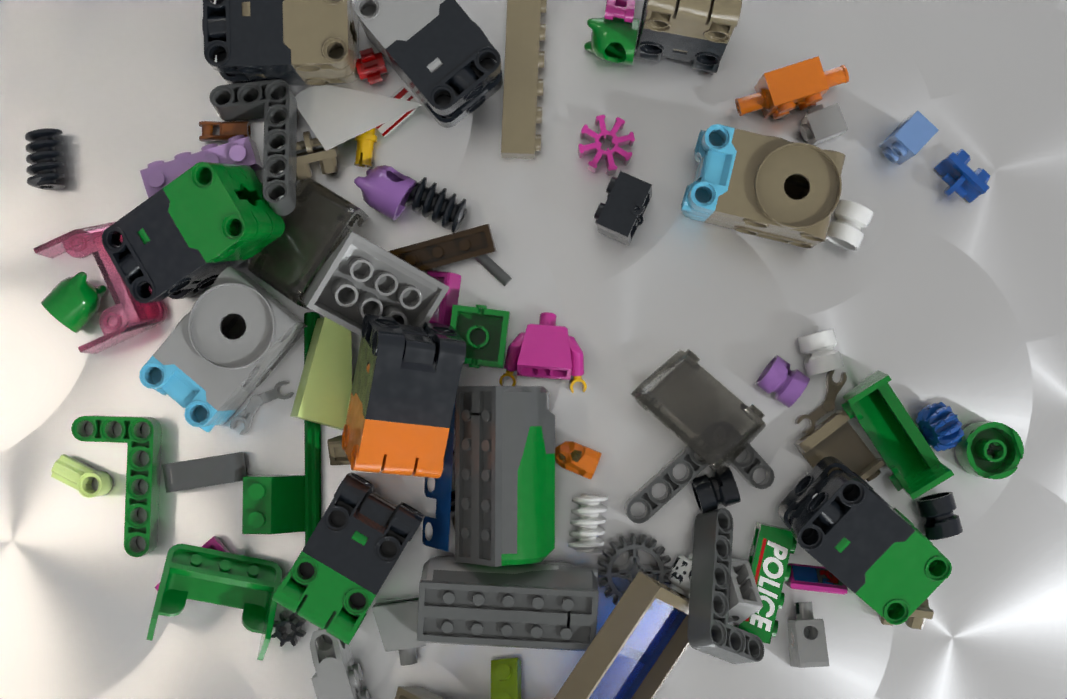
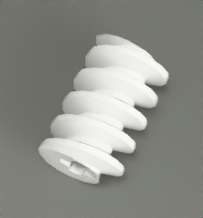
M581 494L579 497L572 498V501L579 504L580 508L571 510V513L579 516V519L570 521V524L578 527V530L569 532V535L576 538L577 542L569 543L568 547L577 552L603 554L596 547L604 545V540L597 536L605 534V529L598 525L606 522V518L599 515V513L607 511V506L600 502L608 500V496Z

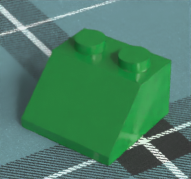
M247 475L243 477L242 534L305 532V475Z

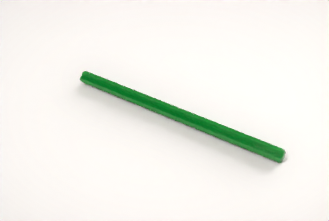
M306 312L304 314V324L307 325L304 328V364L317 318H320V314L317 312ZM304 420L306 545L321 520V424Z

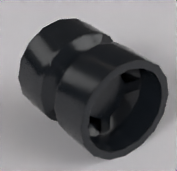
M729 467L714 471L710 478L707 475H702L691 480L693 493L702 514L718 509L719 504L727 507L741 501L736 481Z
M953 492L931 494L916 500L919 515L925 518L922 526L925 537L929 540L944 539L963 532L959 515L953 512L957 508Z

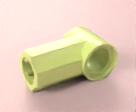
M65 454L60 456L51 469V477L78 490L83 497L92 498L106 495L113 486L112 478L107 472L97 471ZM93 478H96L99 484L97 491L92 488Z

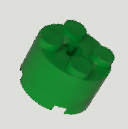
M989 421L975 422L963 429L962 441L957 443L955 451L958 462L967 473L982 478L1003 479L1012 475L1017 470L1020 459L1023 458L1024 446L1021 437L1014 429L1003 423ZM989 445H991L992 450H989L987 454V449L989 448Z

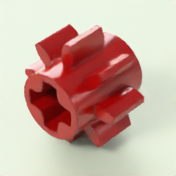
M372 47L359 51L361 58L357 59L356 68L360 80L368 78L370 85L382 82L381 74L388 72L382 52L375 54Z

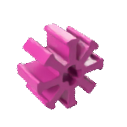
M599 115L595 119V126H597L599 134L589 129L587 124L583 126L580 138H585L591 143L586 145L579 144L578 155L579 158H583L585 155L595 153L596 155L592 161H589L587 169L595 173L601 159H605L607 166L606 174L612 175L616 173L618 168L614 163L613 156L624 162L625 166L629 163L632 152L628 153L620 147L628 145L632 147L635 141L634 133L630 132L629 135L617 137L616 135L619 130L623 129L625 121L617 117L612 130L607 131L605 125L606 116ZM605 140L610 141V148L612 150H609V148L606 151L602 150V143L600 141H603V143H605Z

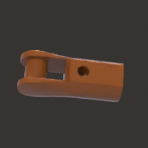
M249 121L199 122V126L202 127V136H199V141L202 142L228 141L229 138L237 135L251 138V124ZM213 128H220V135H213Z

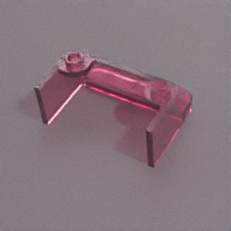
M115 222L75 229L33 248L36 254L49 258L57 257L65 252L75 258H85L93 254L116 305L103 311L99 320L104 336L78 347L80 353L97 354L160 325L167 316V308L163 300L140 303L133 298L102 244V234L106 228ZM122 235L120 236L121 243L123 242Z

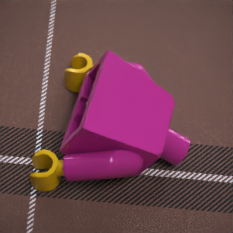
M549 312L541 313L539 325H527L526 332L519 333L508 346L504 364L506 372L499 379L501 386H503L505 376L513 379L512 386L517 384V376L570 380L568 386L572 393H574V383L582 382V392L586 391L587 385L581 376L584 374L583 351L575 338L568 335V329L565 326H556L555 314Z

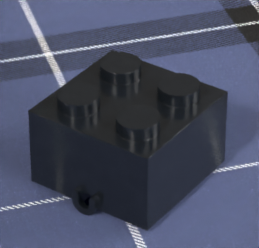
M620 171L617 178H611L606 189V193H608L607 201L605 204H599L594 218L596 219L595 223L599 233L629 246L637 227L644 221L643 214L652 197V184Z

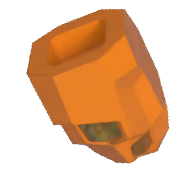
M566 441L555 448V461L566 470L592 479L602 453L576 442Z

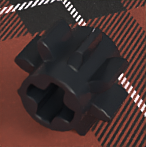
M282 611L279 614L281 622L274 620L273 627H275V632L271 635V638L277 637L281 640V647L289 641L295 646L298 643L296 636L304 637L306 635V632L301 630L306 620H299L296 617L297 612L287 616ZM287 623L291 624L292 632L290 634L286 633L287 628L284 627Z

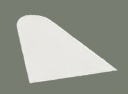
M332 85L309 87L300 91L295 96L297 109L326 151L423 105L422 103Z

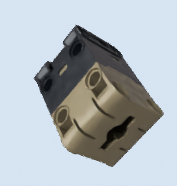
M203 0L202 30L204 36V56L206 61L220 73L228 84L279 79L286 81L288 85L321 86L349 84L359 77L356 68V61L359 59L358 16L352 0H216V4H214V0Z
M645 0L634 58L659 62L661 54H663L665 58L686 62L692 60V69L717 73L720 60L732 32L737 27L742 0Z

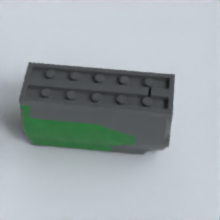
M458 386L456 394L455 561L492 567L541 562L555 549V415L549 411V392L542 386Z

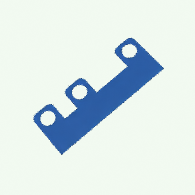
M455 404L444 454L442 475L440 478H434L435 487L432 492H429L427 487L428 477H425L424 486L425 496L436 499V518L424 517L422 542L425 546L449 552ZM428 522L431 523L433 529L430 541L425 536V527Z

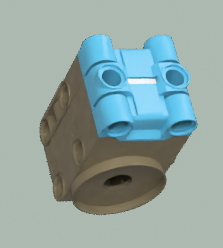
M721 124L712 125L706 131L701 130L694 149V157L699 164L696 168L693 183L686 187L681 203V211L689 219L734 229L741 233L798 247L813 248V246L826 240L832 212L836 208L841 196V173L846 155L833 150H823L807 143H794L783 138L765 136Z

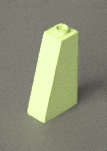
M326 317L317 318L290 416L343 430L346 424L352 391V333L349 329Z

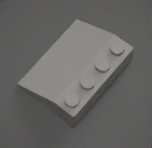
M350 231L317 272L302 299L309 309L362 336V323L365 314L392 317L399 324L422 327L425 322L430 321L450 287L357 233Z

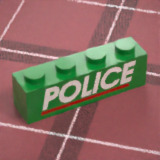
M756 522L748 561L763 607L739 625H735V627L757 635L763 643L770 644L771 637H775L778 631V620L775 619L777 610H781L784 604L783 583L784 581L787 582L790 577L791 566L788 565L790 554L795 552L797 541L790 529Z

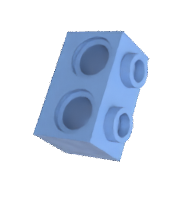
M916 111L904 120L879 147L884 150L883 155L889 161L900 165L915 156L939 130L919 111Z

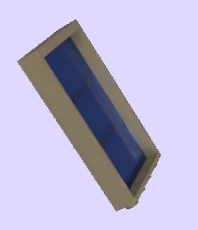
M639 571L554 699H653L689 645L687 630L690 598Z

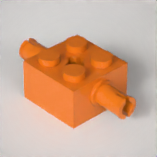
M818 56L764 73L754 86L756 93L735 99L736 109L740 116L762 109L764 118L773 116L774 120L789 115V111L795 108H799L800 111L808 110L815 107L816 102L823 99L822 96L829 90V87L849 82L847 68L845 65H841L840 67L823 71Z

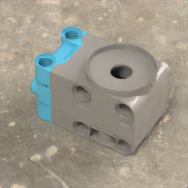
M227 267L216 278L210 289L205 291L196 300L191 311L180 320L175 330L142 367L139 378L145 387L155 389L163 395H169L180 406L186 408L184 415L190 425L210 432L214 426L222 425L229 421L255 388L267 378L300 339L307 325L244 272Z

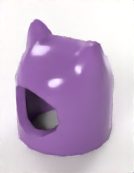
M386 165L376 166L374 169L367 170L366 177L355 178L354 183L361 189L363 200L371 208L393 221L405 209L406 200L417 183L416 180Z

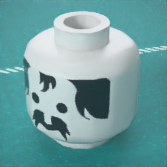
M690 553L689 557L684 555L678 556L672 565V572L667 574V578L671 581L669 587L688 598L691 586L692 553Z

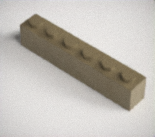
M507 0L501 138L502 158L535 159V151H541V134H536V124H542V107H537V96H543L544 79H538V68H544L545 51H539L540 41H545L546 24H541L540 19L541 13H546L547 0Z

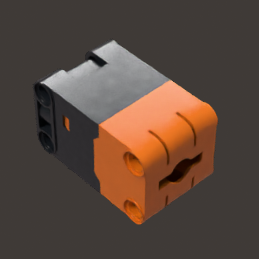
M365 314L347 419L342 433V449L345 451L351 464V470L440 478L443 471L444 454L461 369L466 357V343L451 325L425 322L422 327L399 324L392 317Z

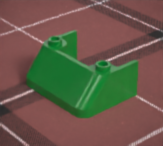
M878 370L844 395L845 403L841 404L850 419L853 417L857 419L892 472L889 479L896 490L900 491L903 489L914 500L954 474L951 469L938 460L888 384L892 380L890 376Z
M176 544L172 546L167 553L146 640H153L158 615L177 616L184 610L187 599L243 609V626L251 632L262 634L257 660L263 661L272 635L277 602L273 601L272 597L281 584V567L273 561L193 545Z

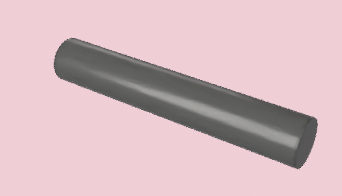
M488 255L474 257L504 286L512 279Z

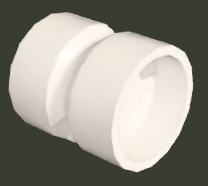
M839 200L834 211V217L837 221L830 222L826 240L837 246L857 251L864 238L861 230L869 226L874 213L858 203Z
M834 329L797 338L801 353L807 355V358L804 360L807 376L844 367L840 352L834 350V347L837 345Z

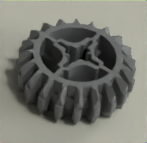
M630 533V542H626L624 536L620 535L621 545L617 547L615 542L611 540L609 544L613 551L602 550L603 555L608 559L607 561L598 559L597 564L605 567L603 570H598V577H606V579L601 580L598 584L600 588L609 586L604 595L608 598L615 594L612 600L614 605H617L625 592L614 584L612 577L627 579L631 584L633 578L631 574L627 575L626 572L632 570L634 562L638 569H643L642 573L650 577L657 575L655 580L671 584L667 576H664V574L672 572L671 566H664V564L671 561L669 555L660 557L665 551L663 546H659L654 550L657 544L656 539L652 538L648 544H645L647 536L641 534L639 542H636L635 534ZM638 549L650 553L654 557L657 566L640 563ZM629 550L627 563L623 566L612 568L616 558Z

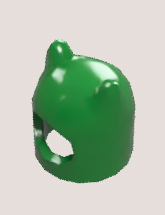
M604 17L588 19L587 25L592 29L591 41L584 45L585 50L594 53L604 61L632 65L640 19L633 18L632 23L624 22V19L613 17V20L604 19Z
M79 272L74 277L62 280L41 302L43 307L54 318L75 333H78L97 313L101 299L107 290L104 285L95 287L86 281L87 274L85 272Z

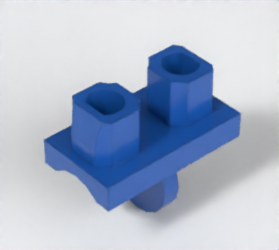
M960 149L956 153L952 152L934 169L942 176V180L949 185L944 190L947 196L955 191L961 198L964 197L971 203L990 188L987 185L990 175L981 168L975 171L971 170L967 166L971 160L970 155L963 149Z

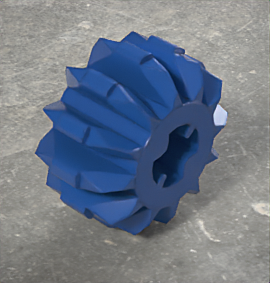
M942 402L929 404L917 413L918 417L915 421L919 426V431L929 446L933 447L937 452L951 449L962 441V436L964 435V431L961 428L962 423L958 420L957 414L952 412L950 406L946 407Z

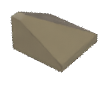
M342 435L328 439L330 465H351L345 451L342 449Z

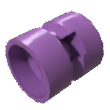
M776 355L765 367L756 385L768 394L774 392L775 399L789 408L801 396L810 378L798 369L791 371L790 364Z

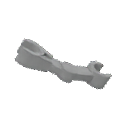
M278 382L274 389L259 395H253L247 407L231 420L230 428H234L236 423L241 420L244 422L245 427L240 432V435L247 433L250 430L254 414L260 406L277 398L285 400L293 396V392L285 396L280 393L281 386L287 385L290 382Z

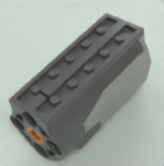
M455 556L433 557L424 564L419 584L417 641H424L425 643L586 651L595 638L597 630L598 568L574 566L567 562L548 561L492 567L456 562Z

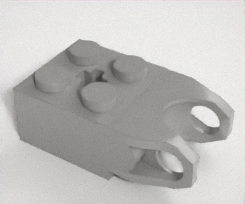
M319 628L318 631H314L310 641V650L316 673L311 679L317 699H370L368 691H363L360 682V680H363L362 669L359 663L355 664L350 646L327 633L326 629L322 630ZM323 634L328 635L333 644L324 642Z

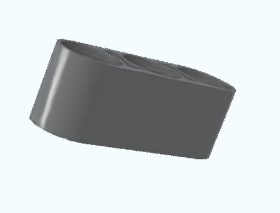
M243 452L162 465L166 493L243 481L244 476H247Z

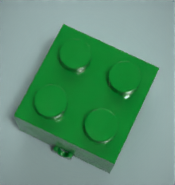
M453 305L450 325L466 343L464 364L473 368L483 366L503 369L510 319L509 311L487 309L485 305H476V307Z

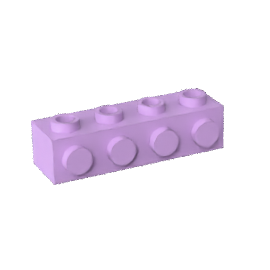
M237 135L229 138V143L219 146L216 143L208 144L201 148L202 151L194 154L184 152L174 156L175 160L164 163L161 160L149 163L147 165L148 168L140 170L148 198L199 162L248 165L255 172L262 170L263 165L256 143L248 136Z

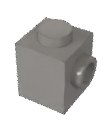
M838 103L826 108L821 104L806 111L808 115L801 120L802 125H800L803 139L805 141L808 140L811 145L840 136L848 130Z

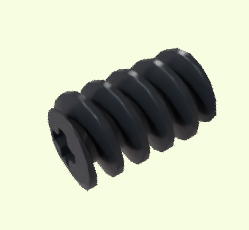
M44 128L26 133L25 139L31 142L25 146L26 151L31 153L26 157L27 163L31 164L27 167L26 172L32 175L27 179L28 185L44 190L65 188L64 185L56 183V180L65 178L64 174L56 172V169L64 167V163L55 161V158L64 156L63 152L55 150V147L63 145V141L54 138V136L63 134L62 130Z
M424 177L419 183H416L410 192L405 207L409 206L412 202V210L414 212H418L423 207V217L426 218L432 213V221L434 223L442 219V227L447 228L452 224L451 231L455 233L468 211L465 208L466 199H463L458 204L455 203L457 194L454 193L449 198H446V188L437 193V183L434 182L428 188L426 187L427 178Z

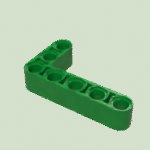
M97 415L78 417L74 420L71 427L72 434L77 440L84 442L128 443L124 549L132 557H141L154 551L158 542L161 424L152 417ZM88 421L93 425V432L90 436L84 430V426ZM115 422L120 423L122 428L121 434L118 437L112 431ZM144 422L150 427V433L147 437L142 436L140 433V427ZM142 451L147 452L149 455L147 465H143L139 461V455ZM140 479L145 480L148 484V490L145 494L138 489ZM139 507L143 508L147 513L145 522L137 517ZM138 536L143 537L146 542L144 550L139 549L136 545V538Z

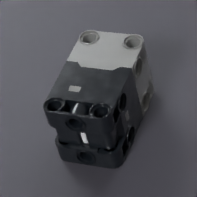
M455 0L355 1V12L367 38L379 52H382L385 60L442 127L450 128L455 126L467 115L478 109L501 88L503 79L499 52L489 42L481 28L470 19ZM454 112V114H453L452 117H450V118H446V119H445V118H442V117L440 116V115H442V116H445V117H446V116L451 115V114Z

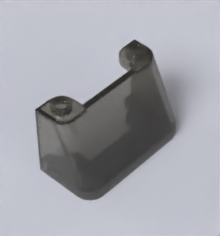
M302 179L296 185L295 209L290 214L281 216L285 223L284 233L264 247L261 252L247 259V264H249L248 271L297 305L308 309L302 297L315 275L348 235L351 227L354 228L357 225L361 228L369 216L362 209L314 179Z
M689 349L686 352L679 350L645 379L631 395L643 409L649 410L653 417L664 424L692 449L699 458H703L717 475L721 476L765 428L766 424L762 420L765 415L753 404L750 407L745 405L698 364L700 359Z

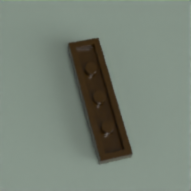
M486 224L388 252L421 271H426L496 252V247L490 225Z

